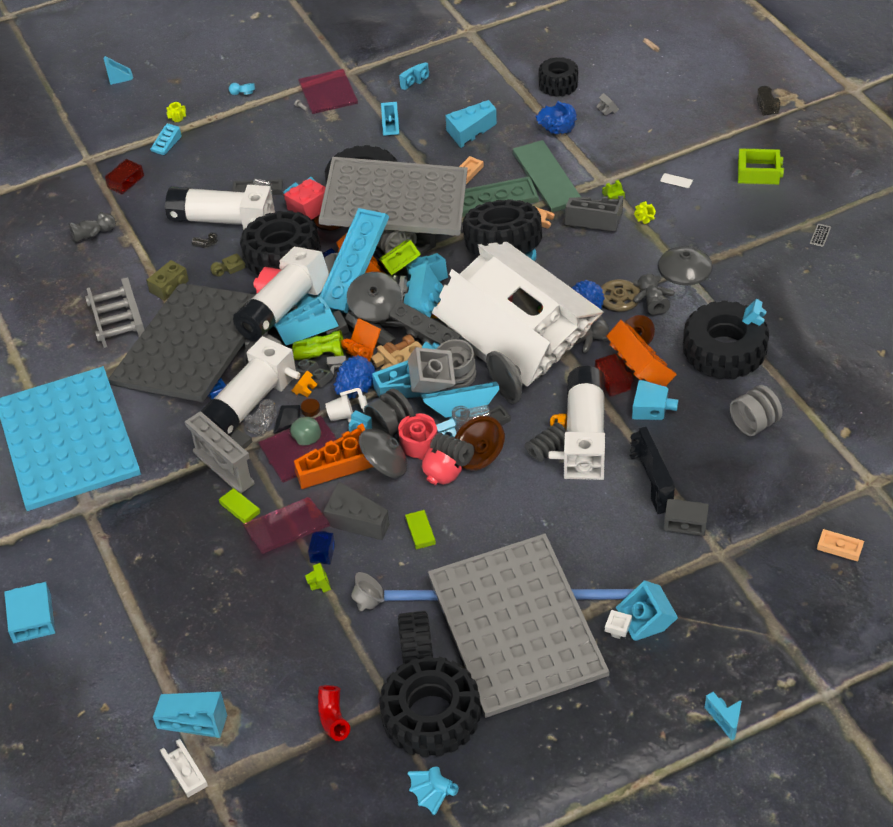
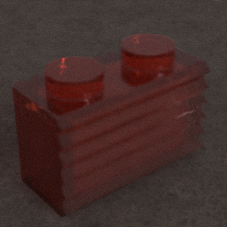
M123 160V163L121 162L112 172L110 171L105 176L107 187L122 195L144 176L142 165L131 160Z
M610 354L595 360V367L605 374V388L609 396L631 390L633 377L630 372L625 370V364L622 359L619 360L616 354Z

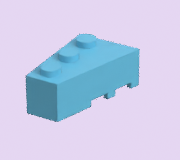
M221 692L161 694L153 715L157 729L216 738L221 737L227 718Z

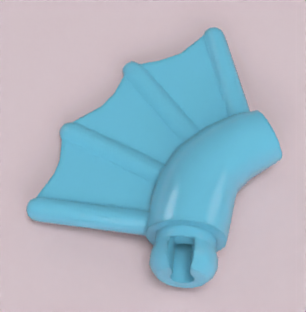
M432 767L429 771H408L407 773L411 778L409 791L417 796L418 806L428 808L432 815L437 813L446 795L455 796L458 793V785L444 778L439 767Z

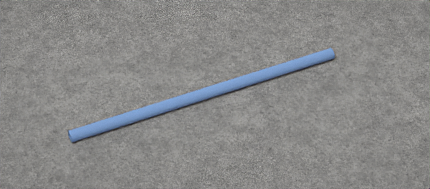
M634 589L571 590L576 600H624ZM434 590L384 591L385 601L438 600Z

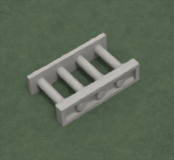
M128 277L121 279L123 286L120 289L92 296L90 287L86 288L88 296H85L88 306H92L98 331H95L98 342L102 341L104 348L107 347L105 341L107 337L132 330L133 332L137 331L140 337L145 331ZM118 296H126L122 301L95 307L96 302ZM123 307L130 308L127 312L102 319L98 317V314ZM126 319L134 320L131 321V324L102 331L101 326Z

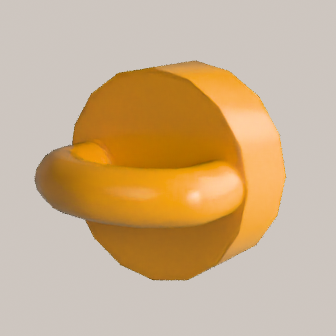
M555 414L550 418V426H553L555 419H558V423L563 425L567 431V414Z

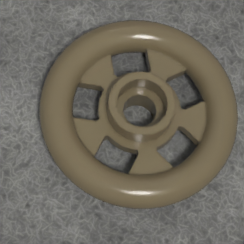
M616 279L608 281L601 286L605 298L602 306L606 309L624 312L638 305L633 299L640 290L632 282ZM628 290H631L633 294H628ZM606 291H610V295H605ZM629 299L630 302L625 304L624 301Z

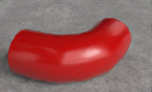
M332 685L320 686L318 688V712L322 727L328 736L335 741L344 740L350 733V725L341 714L340 687Z

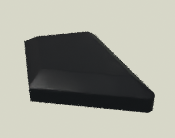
M300 405L280 406L273 430L274 434L289 429L294 421L301 418Z

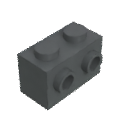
M668 499L664 531L705 536L709 504Z

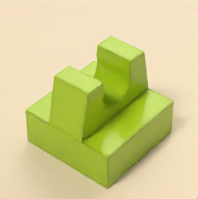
M616 180L615 184L612 185L606 183V186L602 188L603 195L607 196L608 199H618V196H624L625 198V192L619 180Z
M321 563L313 565L314 571L305 575L311 590L320 588L323 592L331 590L327 574Z

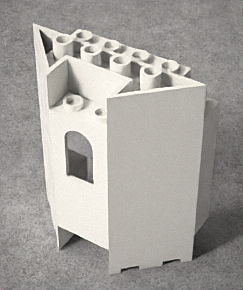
M503 242L501 245L489 243L488 246L478 244L480 255L465 270L458 274L451 269L449 284L444 285L439 296L441 301L434 307L432 314L447 324L449 329L460 334L459 340L469 343L473 348L474 354L486 362L487 354L491 351L500 352L519 367L522 383L528 387L535 379L546 374L551 365L558 362L565 351L570 350L576 341L586 334L591 324L604 311L510 243ZM521 288L543 305V310L538 315H528L509 301L508 298Z

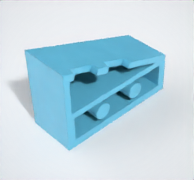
M489 100L445 115L446 131L460 148L464 147V143L467 141H473L480 132L483 134L497 124L496 108Z
M426 262L409 269L411 278L410 281H407L409 290L405 294L404 303L431 317L434 307L437 306L441 299L439 296L443 285L438 281Z
M319 296L287 313L275 324V327L287 346L296 341L338 327V324L326 302Z
M408 360L372 373L373 387L379 398L380 395L386 393L391 388L397 389L406 398L422 397L421 394H428L411 391Z

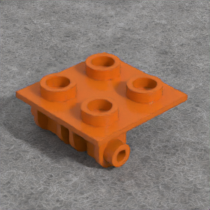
M358 318L351 339H343L341 346L347 350L346 353L352 356H362L370 362L381 329Z

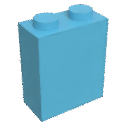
M46 582L4 592L8 632L13 643L55 634L51 593Z

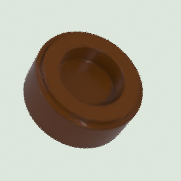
M306 399L301 403V412L307 417L316 416L320 412V404L316 399Z

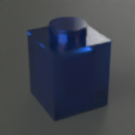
M313 531L308 549L310 563L331 564L335 548L333 533Z

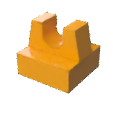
M306 371L291 391L296 395L300 393L308 397L312 391L307 387L313 390L317 383L311 378L313 375Z

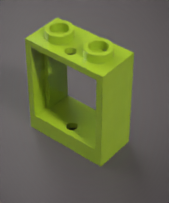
M739 148L738 183L779 185L780 178H783L784 168H782L783 157H780V150ZM746 163L775 164V169L746 168Z
M406 239L379 258V261L388 274L393 275L421 254L413 242Z

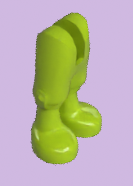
M340 330L334 331L323 337L314 336L294 342L292 344L294 360L320 357L324 352H332L335 356H344L341 341L343 340L342 332Z

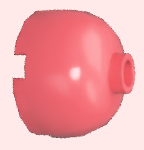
M429 448L422 460L423 472L428 476L426 480L433 485H437V483L442 485L450 484L459 476L462 467L459 466L457 468L455 466L456 461L443 452L437 450L436 453H433V448Z

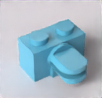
M438 253L417 257L406 265L409 281L411 278L409 269L426 262L439 282L448 278L446 260Z

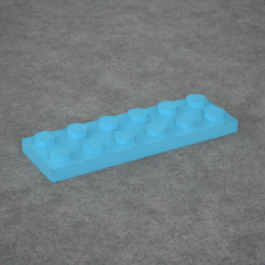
M358 208L320 294L331 310H340V312L348 313V288L358 276L366 272L389 219L387 214Z

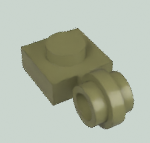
M236 253L222 259V263L214 262L211 265V273L219 277L225 271L233 274L246 267L244 261Z

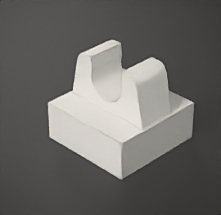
M611 610L605 625V632L611 633V637L618 639L621 636L626 637L632 621V615Z

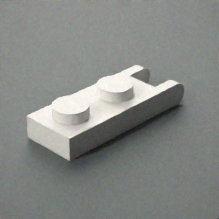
M178 739L176 741L178 749L168 754L162 748L160 752L186 796L190 797L208 787V784L184 744Z

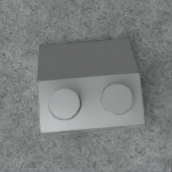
M416 347L409 356L408 365L412 392L430 394L456 384L451 351Z

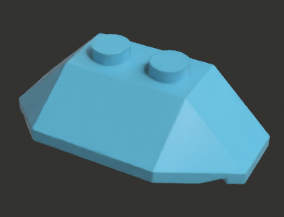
M497 382L430 394H421L425 404L445 418L457 419L460 415L468 414V416H474L484 411L499 391V385Z

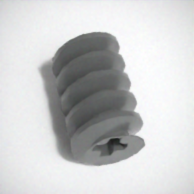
M554 423L553 426L548 427L547 430L542 431L541 434L526 442V451L539 462L544 461V457H549V451L559 450L565 445V428L560 423Z
M436 434L430 444V448H433V453H436L437 450L454 459L458 466L467 465L474 455V446L446 434Z

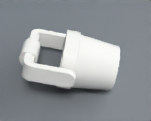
M360 388L340 393L341 397L326 403L327 413L331 422L348 419V422L352 420L351 414L353 410L347 394L355 391L358 392V400L364 412V406L368 403L366 396H363Z

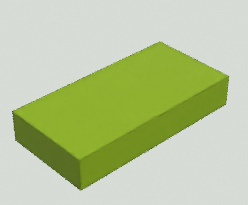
M234 488L219 499V503L245 525L260 514V508Z
M425 510L406 514L405 519L416 550L436 545Z

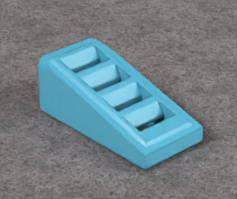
M167 123L152 145L151 152L165 155L182 137L180 128Z

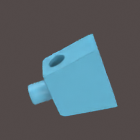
M639 380L633 403L632 419L662 420L666 410L677 411L679 400L668 398L669 389L667 387Z

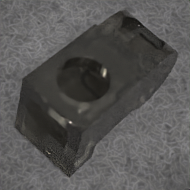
M759 87L757 103L763 116L779 114V98L774 99L770 87Z

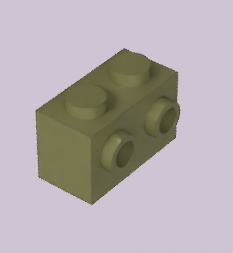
M170 260L146 281L149 292L165 301L179 284H186L189 279L186 268Z

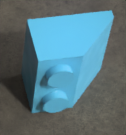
M645 580L616 606L618 612L632 615L628 631L635 641L665 631L678 619L661 586Z

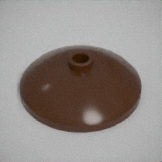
M478 416L466 422L459 429L455 438L474 446V455L471 461L461 467L466 470H479L491 464L498 457L504 445L505 433L502 425L495 418Z

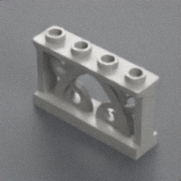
M201 411L185 421L186 427L191 431L195 446L193 453L239 493H243L255 484L254 480L250 477L247 460L250 457L245 449Z

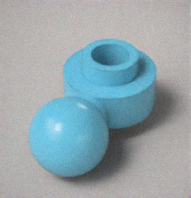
M232 83L229 86V92L232 95H237L240 92H243L244 95L252 94L253 90H255L254 83L243 85Z

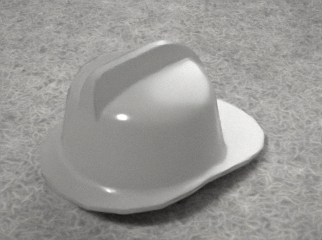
M363 572L356 573L355 586L351 597L357 603L359 611H363L365 608L372 610L380 602H384L383 589L370 575Z

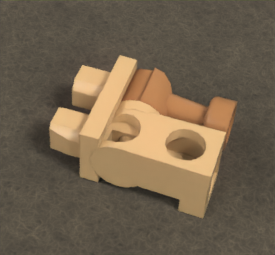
M410 334L404 336L402 342L396 345L389 342L384 346L380 345L376 347L377 353L371 357L372 365L375 368L384 365L380 368V370L402 363L408 360L416 347L422 348V345L418 341L415 342Z

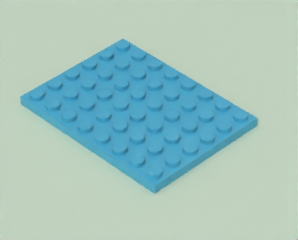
M104 366L0 398V420L27 511L141 475Z

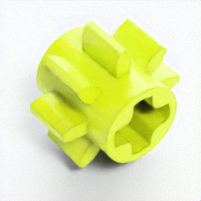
M179 102L171 103L167 107L168 119L172 118L174 122L182 121L186 117L185 105L181 106Z
M645 201L635 206L634 215L638 222L643 221V224H647L655 219L656 211L652 204L647 205Z

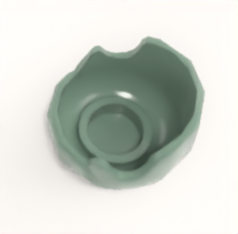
M311 417L298 418L290 427L292 438H295L299 445L313 444L321 436L318 422Z

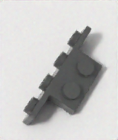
M401 301L396 303L389 314L391 318L405 325L407 335L410 334L414 339L422 340L423 344L426 341L431 344L435 342L440 345L445 341L460 338V334Z

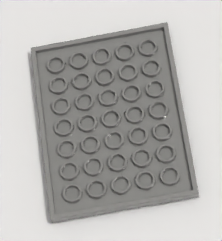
M332 157L319 216V224L350 227L358 208L387 214L389 219L384 230L460 236L468 168Z

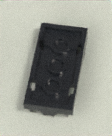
M647 427L639 428V432L631 434L630 452L633 454L629 456L631 459L640 458L651 481L652 504L657 514L666 513L667 500L674 499L675 484Z

